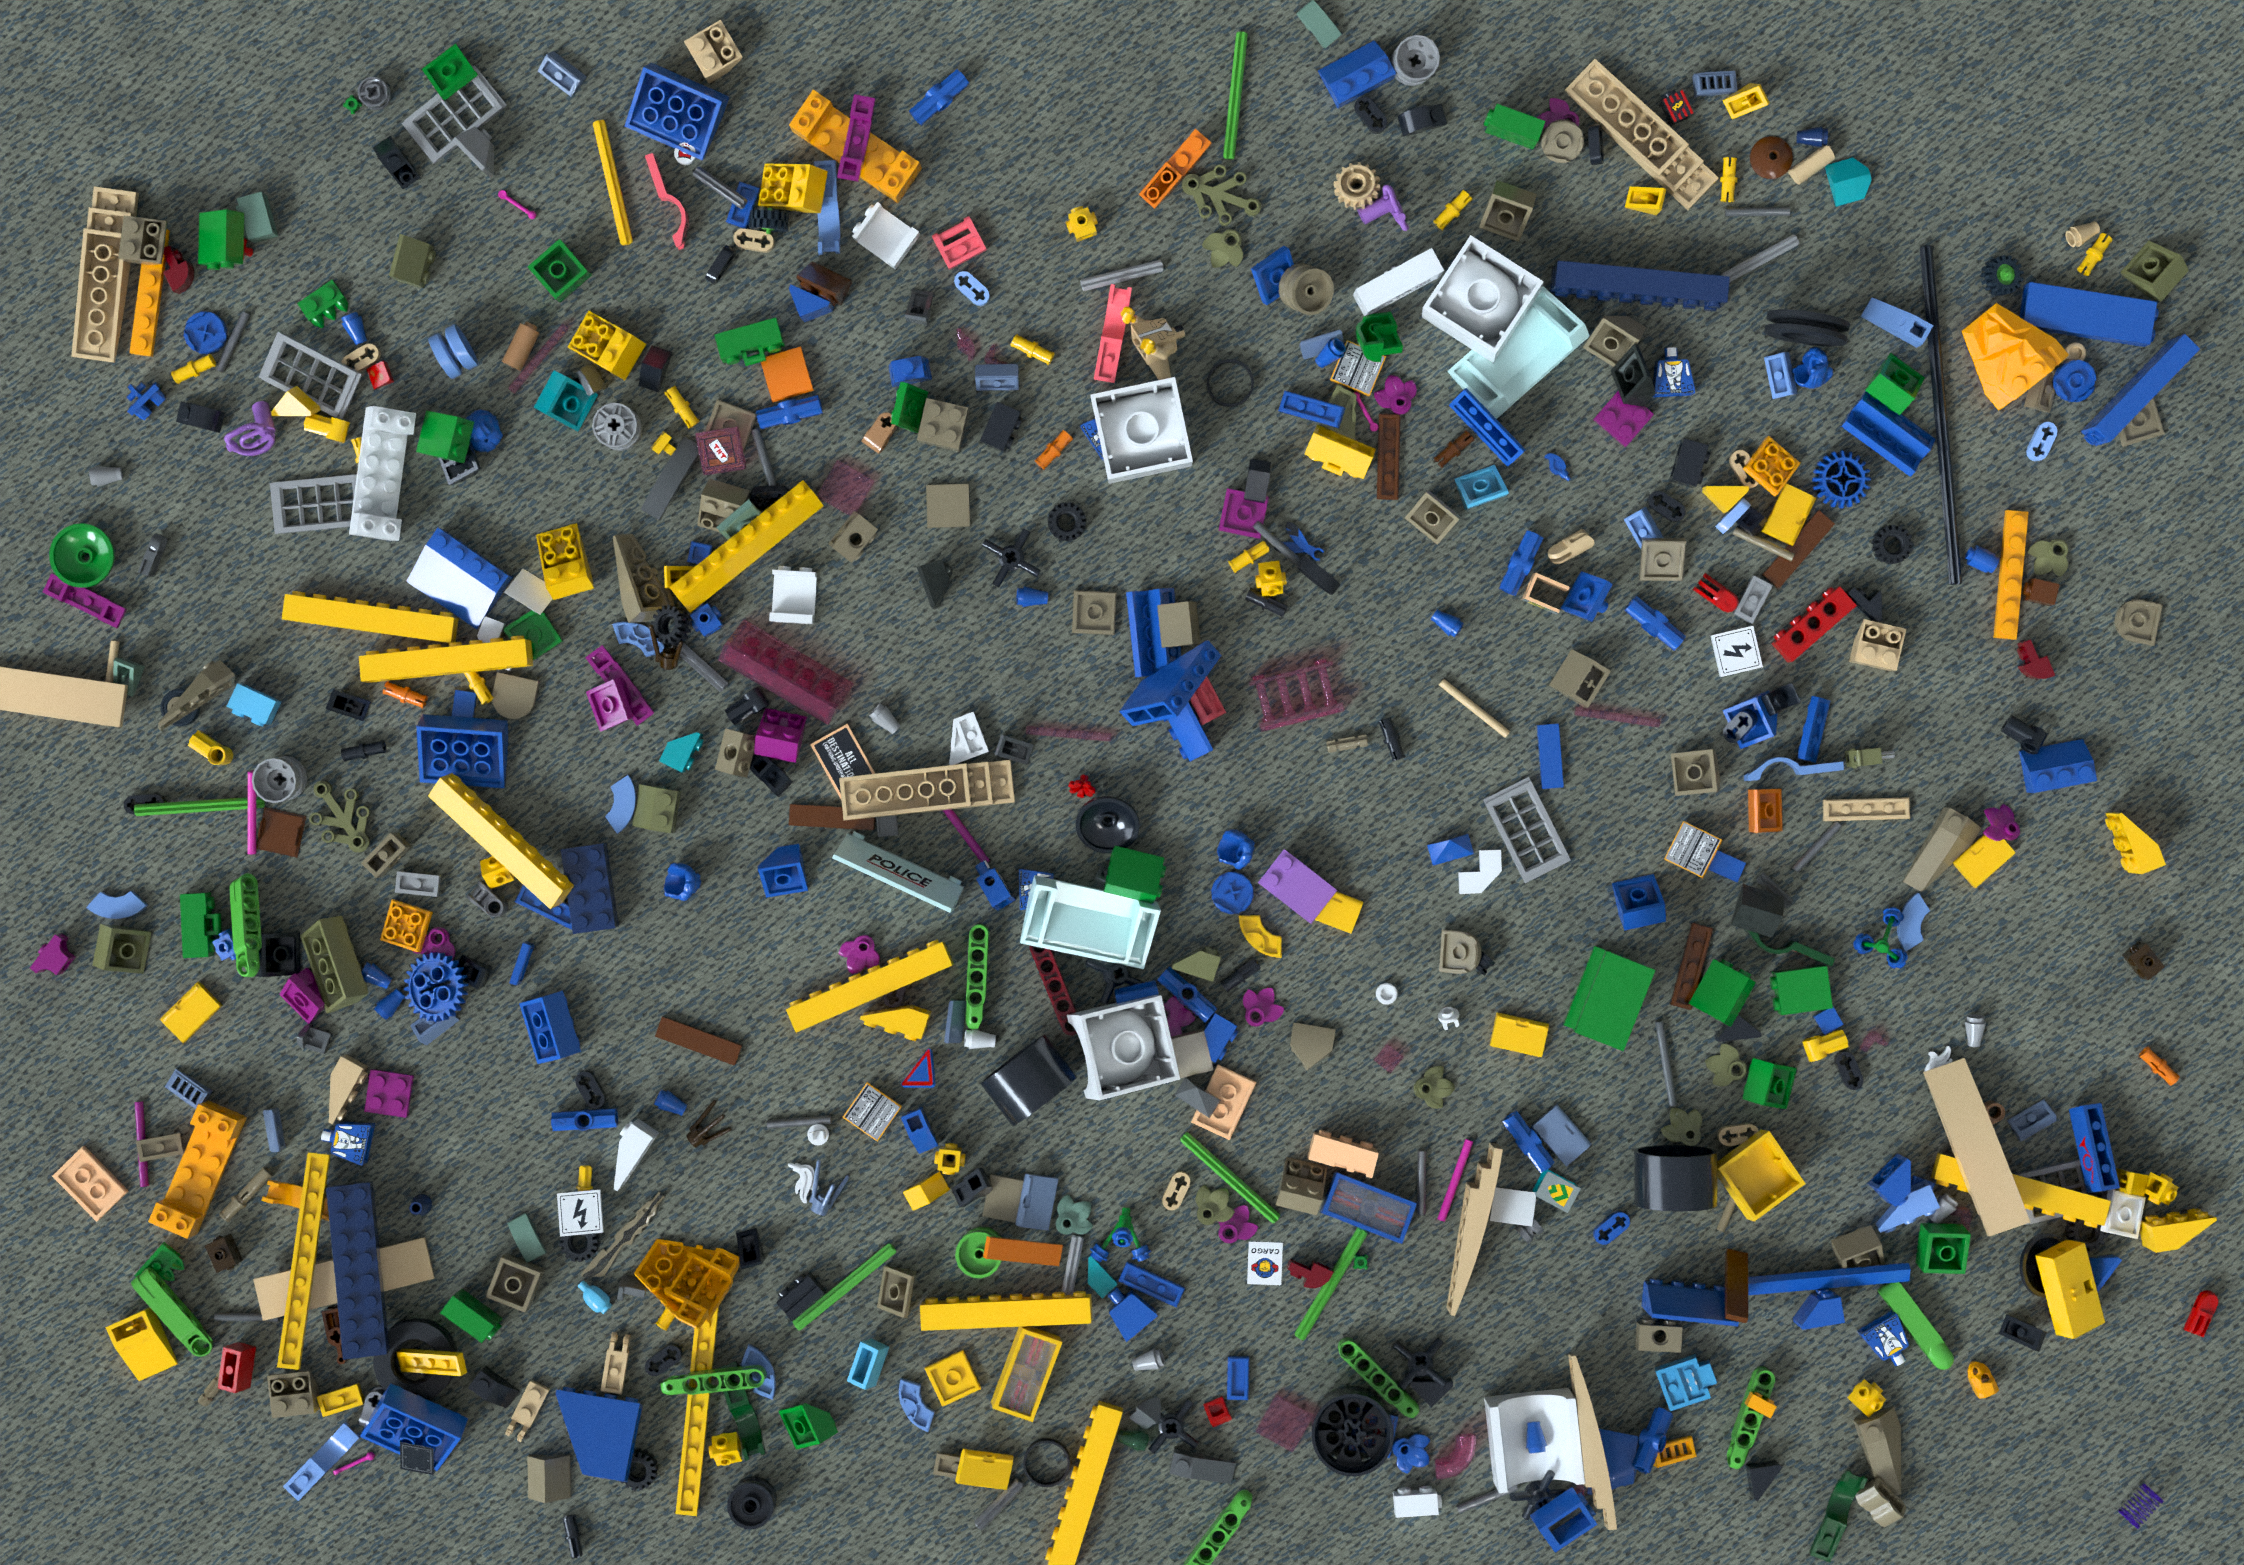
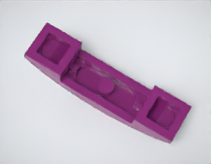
M854 94L843 156H841L837 178L859 182L871 131L875 98Z
M51 573L43 590V593L70 604L115 628H119L127 611L121 605L87 588L73 587L64 583L53 573Z
M603 645L585 657L605 683L620 678L634 717L632 720L637 726L654 714V711L635 684Z

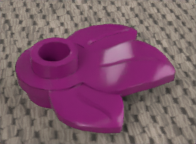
M1550 98V111L1544 112L1537 117L1545 121L1543 129L1551 122L1559 119H1570L1579 126L1577 114L1570 111L1568 104L1558 98Z
M1389 375L1385 381V390L1374 392V398L1382 408H1391L1394 413L1401 415L1410 410L1411 400L1415 397L1417 388L1413 380L1403 383L1399 377ZM1402 400L1405 403L1404 405L1399 406L1397 405V402Z
M2001 804L1999 809L1993 807L1984 810L1991 824L1984 830L1983 834L1994 841L2018 838L2020 828L2015 822L2014 813L2008 806Z
M442 927L433 928L429 935H426L421 952L413 951L416 954L445 953L446 956H453L452 961L455 957V947L449 941V933ZM438 934L442 935L440 942L436 938Z
M860 935L854 941H846L839 949V955L848 957L847 968L851 974L860 972L864 967L870 969L879 965L880 956L874 950V941L868 935ZM861 943L866 944V945H867V948H866V949L861 948V947H860V944H861Z
M1271 987L1262 989L1257 995L1248 989L1243 996V1005L1246 1009L1245 1019L1251 1026H1260L1265 1021L1274 1022L1284 1012V1007L1274 1004V991ZM1258 1012L1260 1017L1255 1020L1252 1018V1013Z
M1175 996L1170 997L1166 1003H1163L1164 1010L1167 1011L1166 1018L1171 1037L1182 1034L1181 1027L1195 1021L1193 1014L1186 1008H1183L1185 1005L1179 1003Z
M1247 1205L1236 1207L1234 1209L1235 1213L1228 1221L1218 1222L1220 1225L1219 1237L1223 1242L1234 1243L1237 1239L1247 1240L1256 1233L1258 1226L1248 1222L1249 1209ZM1228 1228L1233 1230V1235L1230 1237L1225 1234Z

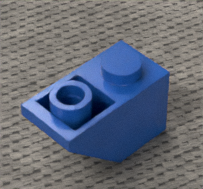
M1217 1012L1213 1013L1204 1028L1211 1061L1214 1063L1217 1059L1221 1060L1227 1051L1224 1047L1228 1041L1232 1042L1238 1033L1235 1030L1237 1025Z
M919 1107L901 1116L907 1134L919 1154L939 1146L923 1107Z

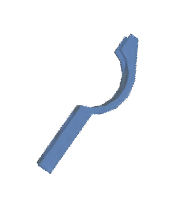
M836 160L814 161V166L828 171L821 213H817L819 227L818 254L823 255V252L833 251L836 254H840V216Z
M1772 757L1762 761L1746 773L1744 781L1760 780L1764 769L1774 762L1788 764L1793 768L1796 775L1844 770L1843 761L1799 766L1797 762L1789 758Z
M344 1422L334 1435L283 1486L297 1501L360 1438L359 1434L356 1435L348 1427L349 1424L347 1422Z

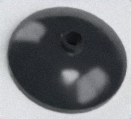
M1111 796L1094 798L1081 807L1076 817L1078 837L1088 848L1100 853H1112L1114 846L1128 848L1134 843L1139 833L1140 822L1137 812L1129 803L1120 798Z
M2040 1233L2035 1235L2027 1242L2020 1257L2019 1269L2022 1282L2030 1293L2039 1297H2046L2035 1255L2064 1241L2056 1234Z

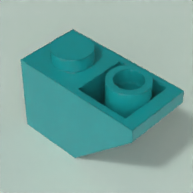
M696 732L668 742L659 762L680 772H685L686 769L690 770L695 760L692 758L695 750L699 751L703 745L704 740L701 739L703 734Z

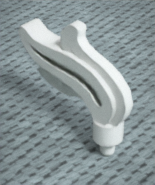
M1946 1046L1939 1056L1935 1052H1929L1930 1060L1925 1067V1071L1952 1062V1059H1949L1951 1048Z
M789 1163L788 1166L800 1174V1179L795 1186V1192L798 1194L800 1189V1198L803 1203H807L806 1197L809 1189H813L815 1171L813 1167L807 1164Z

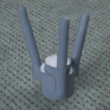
M817 1160L812 1195L809 1202L812 1203L811 1210L814 1213L826 1216L850 1176H845L832 1197L835 1184L830 1186L826 1195L819 1194L816 1196L821 1161Z

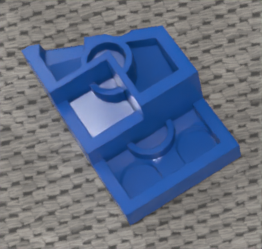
M1599 1429L1611 1489L1634 1484L1636 1469L1632 1467V1463L1638 1450L1639 1436ZM1588 1487V1495H1592V1487Z

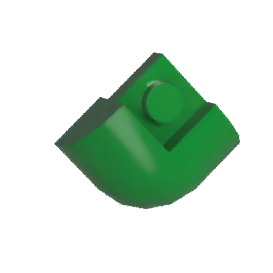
M1391 311L1363 316V320L1356 326L1359 346L1364 356L1372 362H1381L1383 355L1402 353L1403 351L1402 342L1397 334L1398 325Z

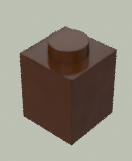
M2036 578L2029 579L2023 587L2024 600L2047 606L2055 605L2060 584Z

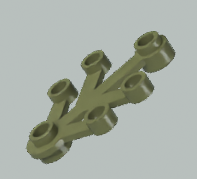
M1217 165L1213 171L1200 177L1196 174H1189L1182 181L1183 191L1187 195L1193 196L1199 208V216L1203 219L1209 218L1212 210L1210 206L1205 204L1201 193L1210 196L1219 216V223L1222 226H1228L1232 220L1231 215L1226 212L1222 201L1244 208L1248 216H1256L1261 210L1259 200L1255 198L1246 200L1225 192L1235 186H1243L1246 183V175L1243 172H1237L1233 178L1214 187L1205 185L1215 178L1222 179L1225 177V166ZM1218 168L1224 170V173L1222 175H1218L1216 173V170ZM1243 176L1244 181L1239 183L1236 181V177ZM1195 181L1197 185L1195 188H1191L1188 183ZM1255 203L1257 208L1251 210L1249 209V204ZM1207 208L1209 214L1203 215L1201 210ZM1222 216H1228L1229 221L1227 223L1222 222Z
M328 781L317 782L314 785L315 795L325 800L336 818L323 816L317 812L310 815V823L312 825L324 824L344 828L348 834L340 835L335 834L332 830H326L321 835L325 843L339 842L348 844L349 848L354 852L365 851L370 844V839L365 833L367 819L371 814L370 808L360 806L357 809L356 814L359 820L357 829H355L352 825L355 802L359 797L358 791L354 788L345 791L346 805L343 812L331 794L333 790L332 785ZM321 785L325 787L324 793L319 792ZM350 791H353L355 793L353 799L349 798L348 793ZM361 809H366V816L361 815ZM315 815H318L320 817V821L318 823L314 822L313 820ZM328 832L332 835L331 840H327L325 837ZM356 838L361 839L360 846L355 844Z

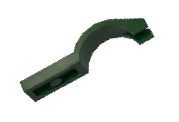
M1745 930L1754 944L1763 951L1782 954L1793 950L1829 966H1832L1835 958L1795 941H1790L1787 945L1780 948H1769L1762 943L1758 933Z
M736 1361L719 1368L738 1367L739 1364ZM731 1374L730 1380L738 1383L740 1382V1377L736 1374ZM747 1390L723 1391L729 1411L732 1413L740 1433L742 1453L745 1461L749 1460L751 1455L761 1453V1455L766 1454L761 1427Z
M1846 1470L1838 1480L1828 1501L1826 1515L1809 1551L1811 1556L1829 1563L1831 1562L1846 1529L1851 1503L1856 1493L1860 1489H1864L1868 1480L1866 1476L1859 1477L1852 1474L1850 1470Z

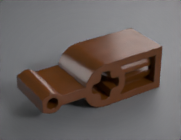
M338 1306L329 1307L322 1311L328 1342L337 1348L338 1364H345L350 1359L343 1360L341 1338L335 1334L336 1332L340 1334Z

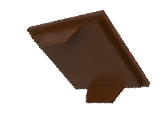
M265 807L259 827L256 849L298 858L306 816Z

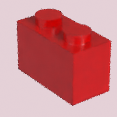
M236 1342L223 1347L218 1389L238 1393L251 1388L256 1346Z

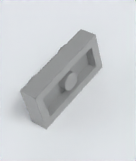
M1752 576L1733 614L1752 624L1773 585L1756 576Z
M397 871L395 893L439 897L441 875Z

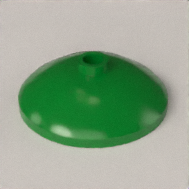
M80 523L64 528L55 536L50 546L49 560L53 572L61 581L73 587L87 588L99 584L109 575L114 564L115 552L113 544L105 532L93 525ZM89 553L90 558L86 561L84 555Z

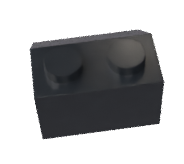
M300 932L261 933L260 967L255 977L299 974Z

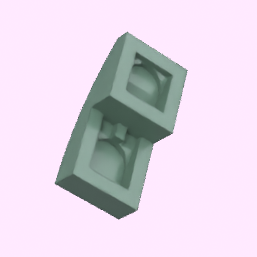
M1314 0L1308 2L1296 13L1323 48H1327L1342 35Z
M527 1212L507 1223L527 1263L546 1253L547 1250L536 1233L537 1230Z

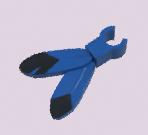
M1287 522L1286 530L1294 542L1283 543L1294 553L1305 552L1312 556L1315 561H1320V558H1316L1314 553L1315 551L1324 553L1323 549L1308 545L1299 528L1292 522Z

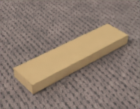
M1909 797L1823 800V821L1910 819Z

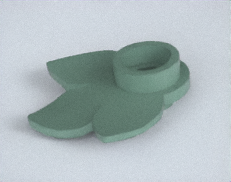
M1068 1194L1060 1200L1057 1205L1059 1216L1055 1222L1058 1232L1064 1235L1073 1232L1081 1235L1089 1232L1093 1227L1092 1223L1087 1220L1091 1212V1203L1082 1201L1074 1204ZM1064 1220H1068L1070 1222V1226L1068 1228H1065L1063 1226Z

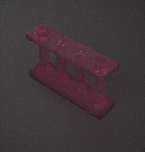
M1326 659L1314 661L1315 666L1265 678L1264 674L1252 677L1253 681L1248 682L1249 687L1256 685L1264 716L1262 718L1263 723H1259L1260 732L1343 712V703L1337 704V700H1334L1326 668L1333 666L1332 661L1327 662ZM1317 669L1326 703H1324L1325 707L1319 709L1313 704L1306 672ZM1294 675L1298 676L1305 704L1304 712L1296 714L1295 710L1293 711L1285 680L1286 677ZM1277 680L1285 712L1283 713L1284 717L1275 719V716H1272L1264 684Z

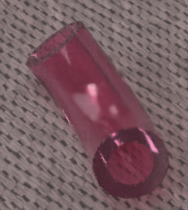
M1476 1434L1455 1435V1448L1453 1452L1447 1457L1435 1458L1436 1480L1457 1476L1468 1468L1475 1456Z

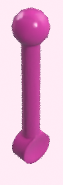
M499 191L498 196L501 199H506L528 214L530 219L536 218L535 211H529L510 198L506 191Z
M1353 392L1356 394V401L1370 424V430L1373 432L1377 431L1378 425L1371 419L1360 399V393Z
M368 1452L366 1456L333 1470V1473L336 1475L361 1462L373 1460L375 1454Z

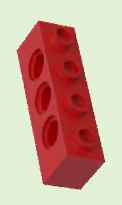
M1832 586L1822 594L1823 599L1818 603L1816 601L1812 602L1806 608L1807 613L1802 617L1800 615L1796 616L1790 621L1792 626L1786 631L1782 629L1774 635L1775 640L1771 644L1788 663L1793 662L1857 606L1840 586L1834 589ZM1826 603L1831 604L1833 607V612L1830 615L1824 611ZM1810 617L1815 618L1817 621L1814 629L1808 626ZM1794 631H1797L1801 636L1798 643L1792 640Z

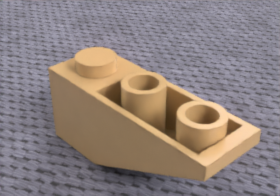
M347 1054L340 1057L330 1077L329 1123L335 1124L338 1121L341 1122L347 1114L345 1109L347 1104L354 1101L358 1093L355 1091L359 1083L363 1084L368 1075L366 1073L368 1066Z

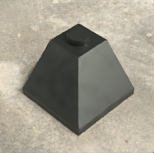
M1634 343L1610 371L1623 404L1644 407L1656 393L1639 345Z
M943 560L916 567L932 609L939 607L950 583L949 576L953 575L949 564H944Z

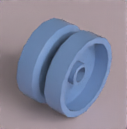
M454 323L445 328L446 338L440 333H436L428 338L437 361L451 379L462 375L461 364L468 370L479 365L471 345L457 324Z

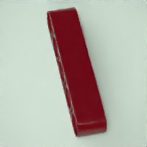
M1030 945L1031 954L1063 1032L1067 1035L1077 1034L1076 1030L1071 1031L1065 1027V1023L1068 1020L1067 1015L1077 1011L1052 950L1045 948L1043 951L1038 952ZM1044 960H1050L1053 963L1051 971H1044L1041 964ZM1052 980H1058L1061 983V989L1053 991L1050 989L1049 983ZM1058 1001H1068L1069 1008L1065 1011L1060 1010L1057 1007Z

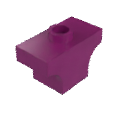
M63 933L55 934L49 943H45L39 949L38 953L40 955L31 965L30 969L35 973L44 972L47 969L55 975L63 974L76 958L67 948L69 938Z

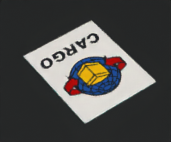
M1249 1242L1247 1284L1281 1285L1283 1243Z

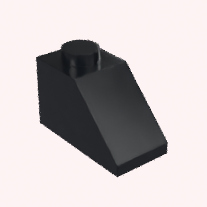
M487 1366L478 1373L468 1387L485 1401L504 1408H508L520 1391Z

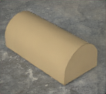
M1823 146L1788 170V173L1794 182L1800 185L1835 160V155L1829 146Z

